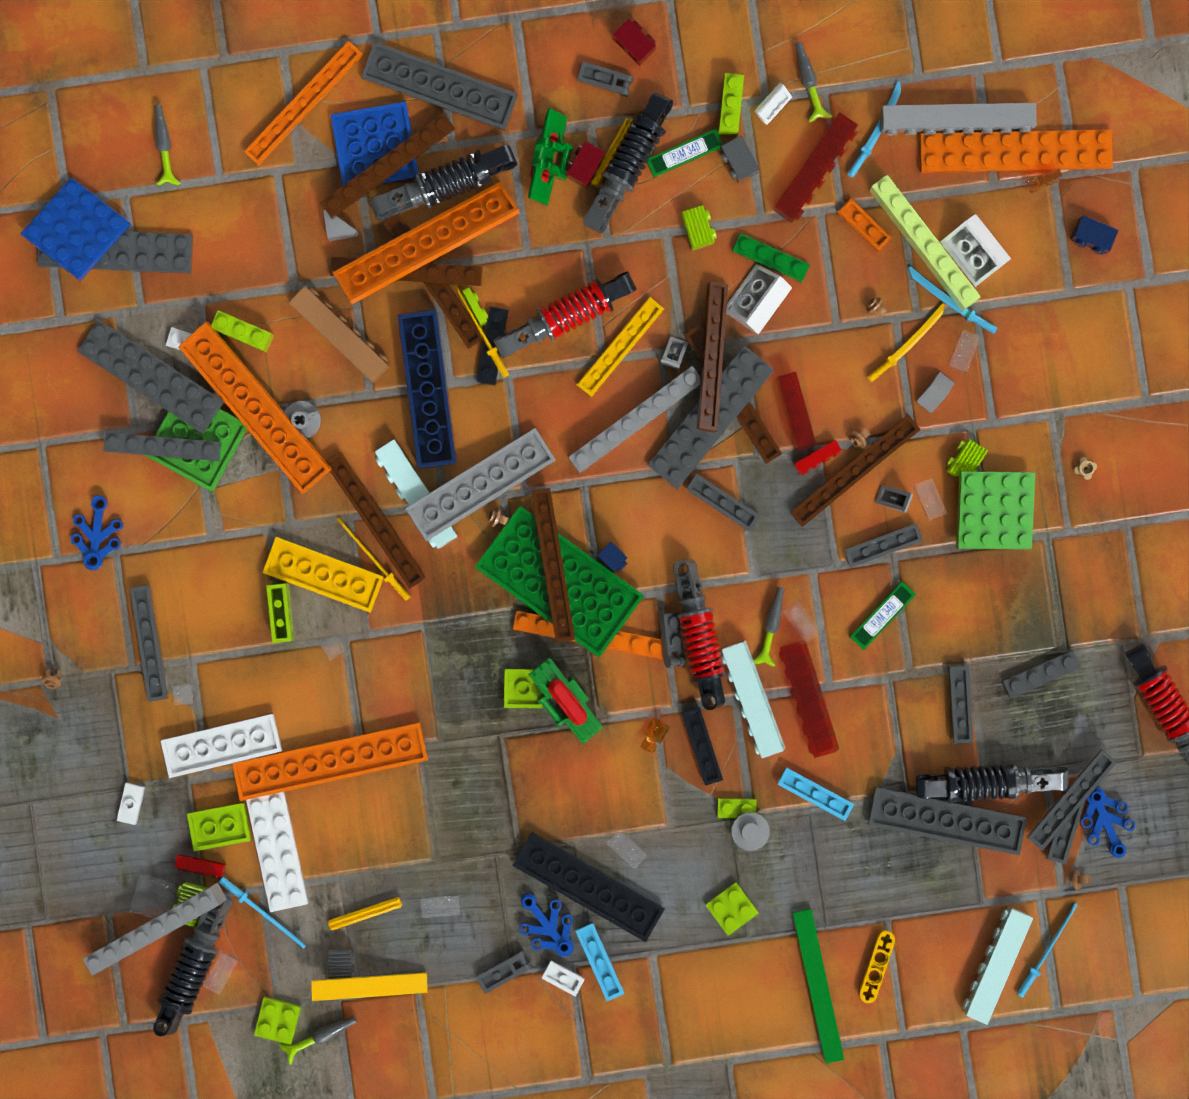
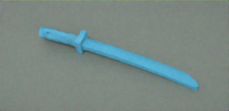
M897 82L887 106L896 105L901 94L900 82ZM880 120L866 145L860 150L859 156L847 173L848 176L853 178L861 164L872 153L871 150L881 134Z
M909 267L910 274L914 280L949 307L966 317V321L975 322L993 334L996 332V326L977 316L974 310L965 309L962 312L951 297L929 282L914 268Z
M225 877L220 879L218 883L237 896L240 903L243 901L248 903L302 948H305L306 945L251 901L247 897V891L243 892Z
M1074 903L1035 968L1030 967V973L1017 992L1020 997H1024L1036 976L1039 977L1041 975L1039 971L1040 966L1078 904Z

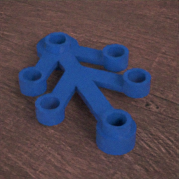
M95 496L91 501V506L95 510L93 531L86 524V518L83 515H76L73 518V523L79 526L91 542V549H89L83 543L84 538L81 534H73L70 539L71 543L76 545L84 555L83 562L89 570L99 569L103 564V558L111 551L121 547V541L117 538H112L109 544L99 551V544L124 527L122 520L114 519L111 525L101 532L103 511L108 507V501L103 496ZM100 500L104 503L102 507L98 506V501ZM78 517L82 518L81 524L76 522ZM117 521L120 522V527L118 529L114 526L115 522ZM76 536H79L80 541L78 543L74 541V538ZM114 540L118 542V546L115 548L112 546ZM92 557H95L97 559V562L95 564L91 563Z
M1096 787L1086 799L1089 804L1084 816L1080 818V825L1084 828H1090L1093 824L1091 817L1095 809H1097L1099 815L1091 834L1087 837V842L1092 846H1097L1100 843L1099 835L1104 825L1111 842L1109 846L1110 854L1116 858H1121L1126 853V847L1119 842L1111 822L1123 826L1127 831H1133L1136 824L1131 819H1123L1107 812L1104 804L1114 807L1119 813L1127 812L1128 805L1123 801L1118 802L1106 797L1105 792L1101 788ZM1096 793L1099 794L1098 800H1094L1093 798L1094 794ZM1120 804H1124L1122 811L1119 810ZM1084 819L1089 820L1088 825L1083 824ZM1127 822L1132 823L1131 828L1126 827ZM1093 836L1097 839L1095 843H1091ZM1117 847H1121L1122 849L1121 853L1119 854L1116 853Z
M532 893L524 894L521 899V905L525 909H530L542 926L522 923L519 929L522 935H528L529 933L549 935L555 942L534 938L531 943L534 950H540L541 948L555 950L559 956H569L574 949V944L569 939L573 917L570 914H565L562 917V924L564 926L561 937L556 931L561 901L553 899L550 902L551 915L549 922L536 905L535 895ZM528 898L531 899L532 904L527 905L525 903V900ZM558 902L559 907L553 908L552 903ZM569 917L571 922L565 923L564 918ZM528 926L529 931L523 932L522 927ZM539 941L541 943L540 947H535L534 942ZM562 944H566L568 949L564 951L560 947Z

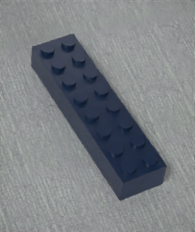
M431 310L398 315L418 468L425 469L458 464L438 312Z

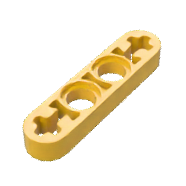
M881 930L878 933L859 989V997L865 1003H873L876 1000L895 944V937L889 930ZM886 934H888V937L891 939L890 942L887 941L885 944V948H887L888 951L882 948H878V945H880L881 947L883 946L884 941L881 939V937H885ZM878 952L885 954L883 962L875 961V955ZM873 970L879 972V978L875 981L869 979V973ZM866 982L870 983L871 985H876L875 988L871 986L870 992L873 995L868 996L867 999L863 994L864 991L867 992L869 989V985L866 984Z

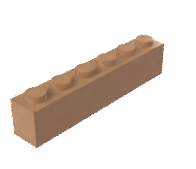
M304 286L289 303L369 380L375 383L390 368L386 364L388 360L381 353L377 355L372 351L375 347L367 340L363 342L359 338L361 334L354 327L349 329L345 325L347 321L340 314L336 316L331 312L333 307L326 301L322 303L317 298L319 294L312 287L308 290Z

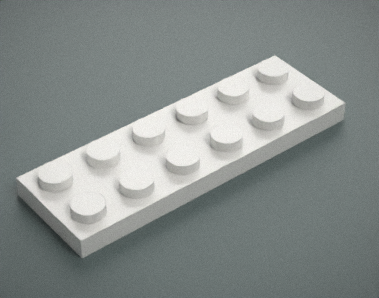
M274 714L161 740L169 778L283 751Z
M285 791L246 800L270 912L308 904Z

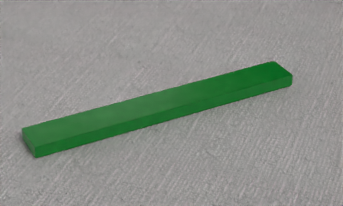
M812 909L792 912L825 1063L845 1060Z

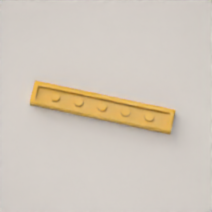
M649 297L578 382L577 386L592 397L663 312L664 308Z
M426 972L311 980L312 1001L427 993Z

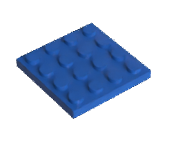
M406 102L331 114L343 186L412 136ZM414 159L380 185L415 179V174H419L417 160Z
M71 177L21 232V235L77 280L81 281L131 224Z

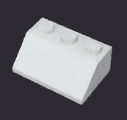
M976 214L940 242L975 287L1011 259Z
M756 264L728 302L726 314L747 329L759 334L792 287L780 275Z

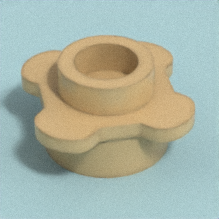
M1082 457L1079 465L1074 468V472L1082 475L1085 480H1089L1092 477L1091 474L1097 469V464L1088 461L1086 457Z

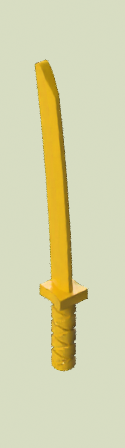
M453 284L489 348L487 354L491 356L503 379L510 374L497 354V348H492L458 286Z
M944 303L938 307L922 327L892 356H889L884 364L867 376L871 383L888 368L895 366L896 362L935 324L943 314Z
M338 517L337 521L386 576L385 582L388 581L405 601L408 600L411 595L394 578L393 572L389 574Z

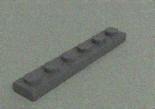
M105 432L103 451L220 462L221 442Z
M151 586L130 588L147 700L151 702L168 699Z
M1100 749L1028 834L1027 838L1043 850L1115 766L1117 761L1103 749Z

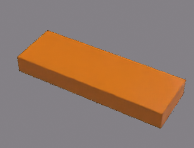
M852 198L837 212L877 252L892 238Z

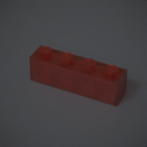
M792 372L778 376L776 382L796 452L816 447L817 444L797 373Z

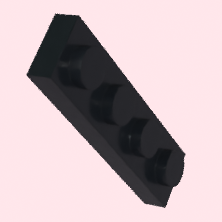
M489 308L485 336L492 348L496 347L493 340L505 334L509 310ZM484 341L477 383L496 386L498 369L491 356L487 354L489 348Z
M700 707L681 712L704 785L707 786L722 781L723 777Z

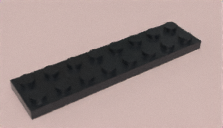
M534 832L530 833L512 865L644 942L648 940L665 910L663 906Z

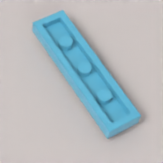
M787 767L777 785L846 821L854 806L852 802Z
M592 922L576 929V934L606 1001L623 995L624 990L594 923Z

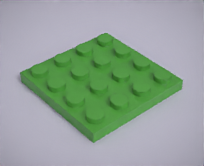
M219 409L203 434L168 412L155 435L156 437L221 442L220 462L145 456L214 492L248 429L238 418Z
M959 471L956 548L1032 549L1035 472Z

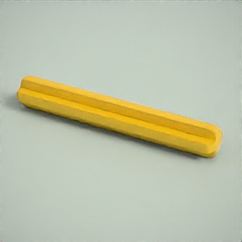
M625 119L591 180V185L599 188L602 184L604 177L601 174L608 167L609 161L613 159L612 156L616 153V148L620 146L619 143L623 140V135L627 133V128L631 127V119Z
M396 897L328 921L330 930H335L401 908L402 902L400 897Z

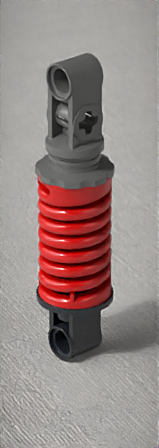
M628 271L619 274L604 284L596 278L588 283L587 287L582 286L581 291L577 289L574 291V294L569 293L568 298L563 296L561 301L559 299L555 300V305L549 303L548 308H537L536 317H533V319L528 318L526 324L500 335L493 341L502 358L514 354L535 341L541 343L542 339L547 337L555 341V339L564 335V331L566 333L570 332V327L576 329V322L579 326L583 325V320L588 323L590 321L589 315L591 319H596L595 310L600 316L604 314V311H614L612 302L633 293L637 288ZM520 333L525 335V340L522 341Z
M692 559L680 560L675 563L673 568L677 582V591L680 596L679 605L682 606V613L678 614L677 618L680 620V628L687 629L682 632V636L688 637L683 640L684 644H690L685 646L686 651H691L686 656L688 659L693 658L688 661V665H697L689 669L691 672L690 681L698 683L702 706L706 710H714L725 703L721 677L727 674L722 664L723 660L719 657L721 656V651L717 650L720 647L716 643L718 637L713 636L717 633L716 629L713 628L715 627V623L712 622L713 609L705 605L704 601L706 598L702 593V584L699 579L696 562ZM684 564L687 566V572L684 571ZM711 697H714L715 704H713Z
M1142 643L1125 652L1131 665L1139 675L1133 684L1140 692H1144L1142 697L1147 699V705H1151L1149 709L1154 712L1153 716L1158 718L1157 723L1162 724L1161 729L1163 731H1167L1165 733L1166 740L1171 743L1175 742L1178 746V751H1184L1189 760V707H1187V702L1183 700L1184 697L1180 694L1179 689L1176 688L1175 682L1171 681L1172 677L1166 675L1168 672L1167 666L1156 667L1148 650Z

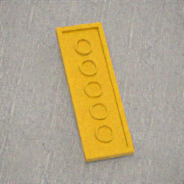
M278 537L274 540L262 572L370 613L384 579V576Z

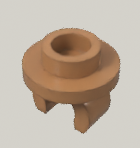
M880 297L872 298L866 305V311L869 314L874 312L877 316L880 315L882 317L887 312L881 306L882 299Z
M866 428L860 433L853 431L850 434L852 445L864 448L866 446L865 439L870 435V432Z
M496 508L490 512L488 521H490V526L494 527L497 522L506 525L509 518L500 515L501 510Z
M48 668L46 676L42 678V683L50 689L61 686V671L57 670V674L51 676V670Z
M1074 870L1070 876L1071 885L1076 890H1079L1082 884L1091 883V876H1081L1079 870Z

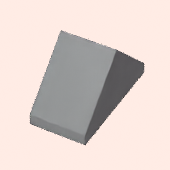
M323 211L329 241L358 236L359 233L337 216L331 219L327 212Z
M670 336L660 364L678 370L688 342Z
M939 372L916 402L932 413L947 397L955 383Z
M882 485L875 503L901 513H906L913 494Z

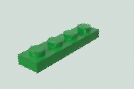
M741 233L732 251L800 283L803 282L810 266L806 262Z

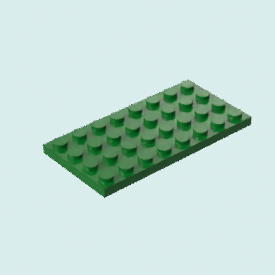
M520 506L479 560L475 569L553 624L536 519L534 515ZM558 533L575 641L600 658L644 595Z

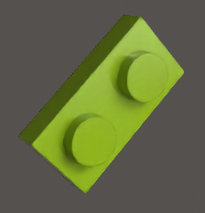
M470 288L463 290L462 295L480 327L486 325L488 315L485 309L480 308L478 305L479 298L476 292H472Z
M718 798V818H737L746 812L756 813V799Z

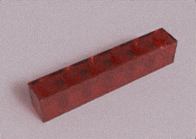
M838 113L773 211L791 223L794 219H800L804 213L802 208L805 203L809 205L815 197L813 192L816 187L820 189L826 179L823 177L826 172H832L837 164L834 162L837 156H843L847 150L845 145L848 140L852 142L858 134L856 131L858 124L842 113Z
M806 639L781 646L779 657L786 667L785 676L787 680H790L792 686L790 688L791 695L797 702L796 711L798 716L802 718V731L804 735H807L809 752L813 754L814 758L837 752L840 748Z

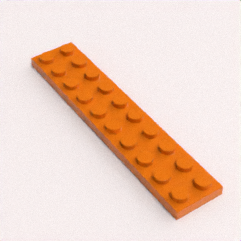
M1112 129L1031 131L1021 133L1019 131H1012L1011 133L974 132L972 134H962L960 132L954 134H920V173L1113 168Z
M498 182L334 271L333 275L350 303L354 304L520 213L519 209L501 182Z
M209 322L202 324L178 346L302 494L306 493L332 470L301 431L293 426L290 418Z
M419 722L232 763L239 799L243 801L427 761L428 755L421 723Z

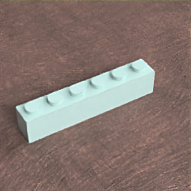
M392 440L375 451L377 455L375 457L376 462L380 467H385L387 470L386 477L390 483L395 482L398 487L396 489L397 494L401 499L405 498L408 502L406 507L430 493L396 440ZM451 526L428 541L432 547L436 546L440 549L457 538L458 535Z
M746 640L723 648L721 658L723 663L728 666L729 671L727 674L730 682H734L736 687L734 690L736 699L740 700L743 706L741 707V713L744 719L747 718L748 732L751 737L754 736L756 741L754 744L756 753L760 754L761 758H765L784 751L786 747Z
M1009 906L1001 914L1000 920L1002 922L993 933V943L986 949V959L984 963L979 965L977 980L972 982L970 987L971 994L969 998L964 1000L962 1009H964L963 1013L966 1016L986 1025L989 1023L1033 920L1030 915Z

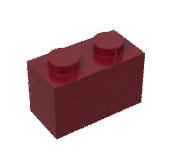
M628 19L613 34L612 40L640 66L656 50V41L649 34L645 35L641 31L642 27L636 21L632 22Z
M585 141L583 145L580 144L575 152L577 157L574 162L570 161L566 172H568V179L587 189L606 152Z

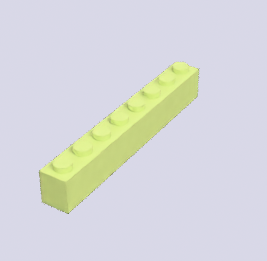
M886 175L871 187L870 193L958 308L963 312L975 303L981 296L890 177Z

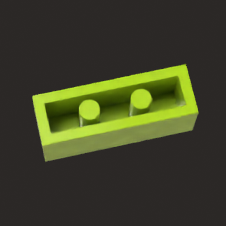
M725 73L718 129L719 135L737 137L744 75Z
M219 310L211 325L215 331L265 353L268 352L274 338L272 333Z
M289 583L267 585L272 643L295 641Z

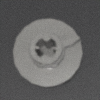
M298 401L292 403L285 410V414L290 418L293 426L299 429L306 438L312 437L319 430L321 416L313 404Z
M746 812L734 819L731 828L732 837L740 848L747 851H755L767 843L770 836V828L767 821L760 814Z

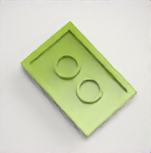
M245 802L187 813L194 852L252 840Z

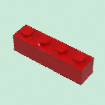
M834 440L793 465L799 475L801 473L804 475L809 472L808 469L818 467L820 462L823 461L825 463L829 461V457L832 455L833 457L839 455L841 448L837 441Z
M179 854L176 858L175 867L180 871L189 870L190 873L199 872L203 876L213 875V878H220L224 876L226 864Z

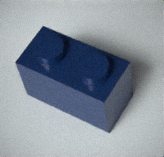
M1083 215L1078 219L1070 240L1074 241V244L1079 247L1085 248L1087 246L1092 248L1094 253L1103 255L1111 251L1119 230Z
M612 542L597 555L613 572L616 569L620 572L628 564L625 561L627 557Z

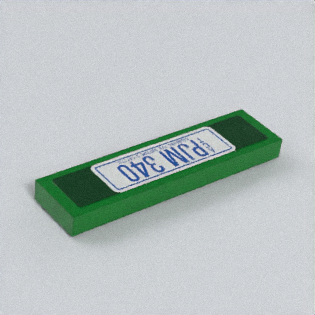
M714 129L649 158L647 164L653 178L721 149L723 143L717 130Z
M901 581L852 633L850 638L862 650H865L916 594Z

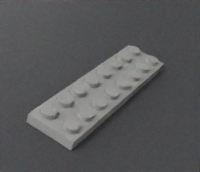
M536 428L408 506L405 510L425 542H427L556 460Z

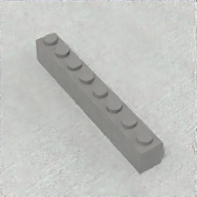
M1036 103L883 106L880 109V131L888 136L897 135L898 132H905V135H915L917 132L933 135L936 132L954 134L955 131H962V134H972L974 131H981V133H993V131L1011 133L1012 130H1019V133L1031 132L1037 126Z
M693 366L569 456V460L581 474L699 387L700 375Z
M216 883L92 952L83 960L93 976L219 906L227 898L219 884Z

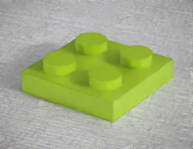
M505 669L504 708H543V705L537 702V698L543 693L528 675L534 669Z
M736 881L705 904L728 936L759 914Z
M264 997L254 1036L292 1045L302 1006Z

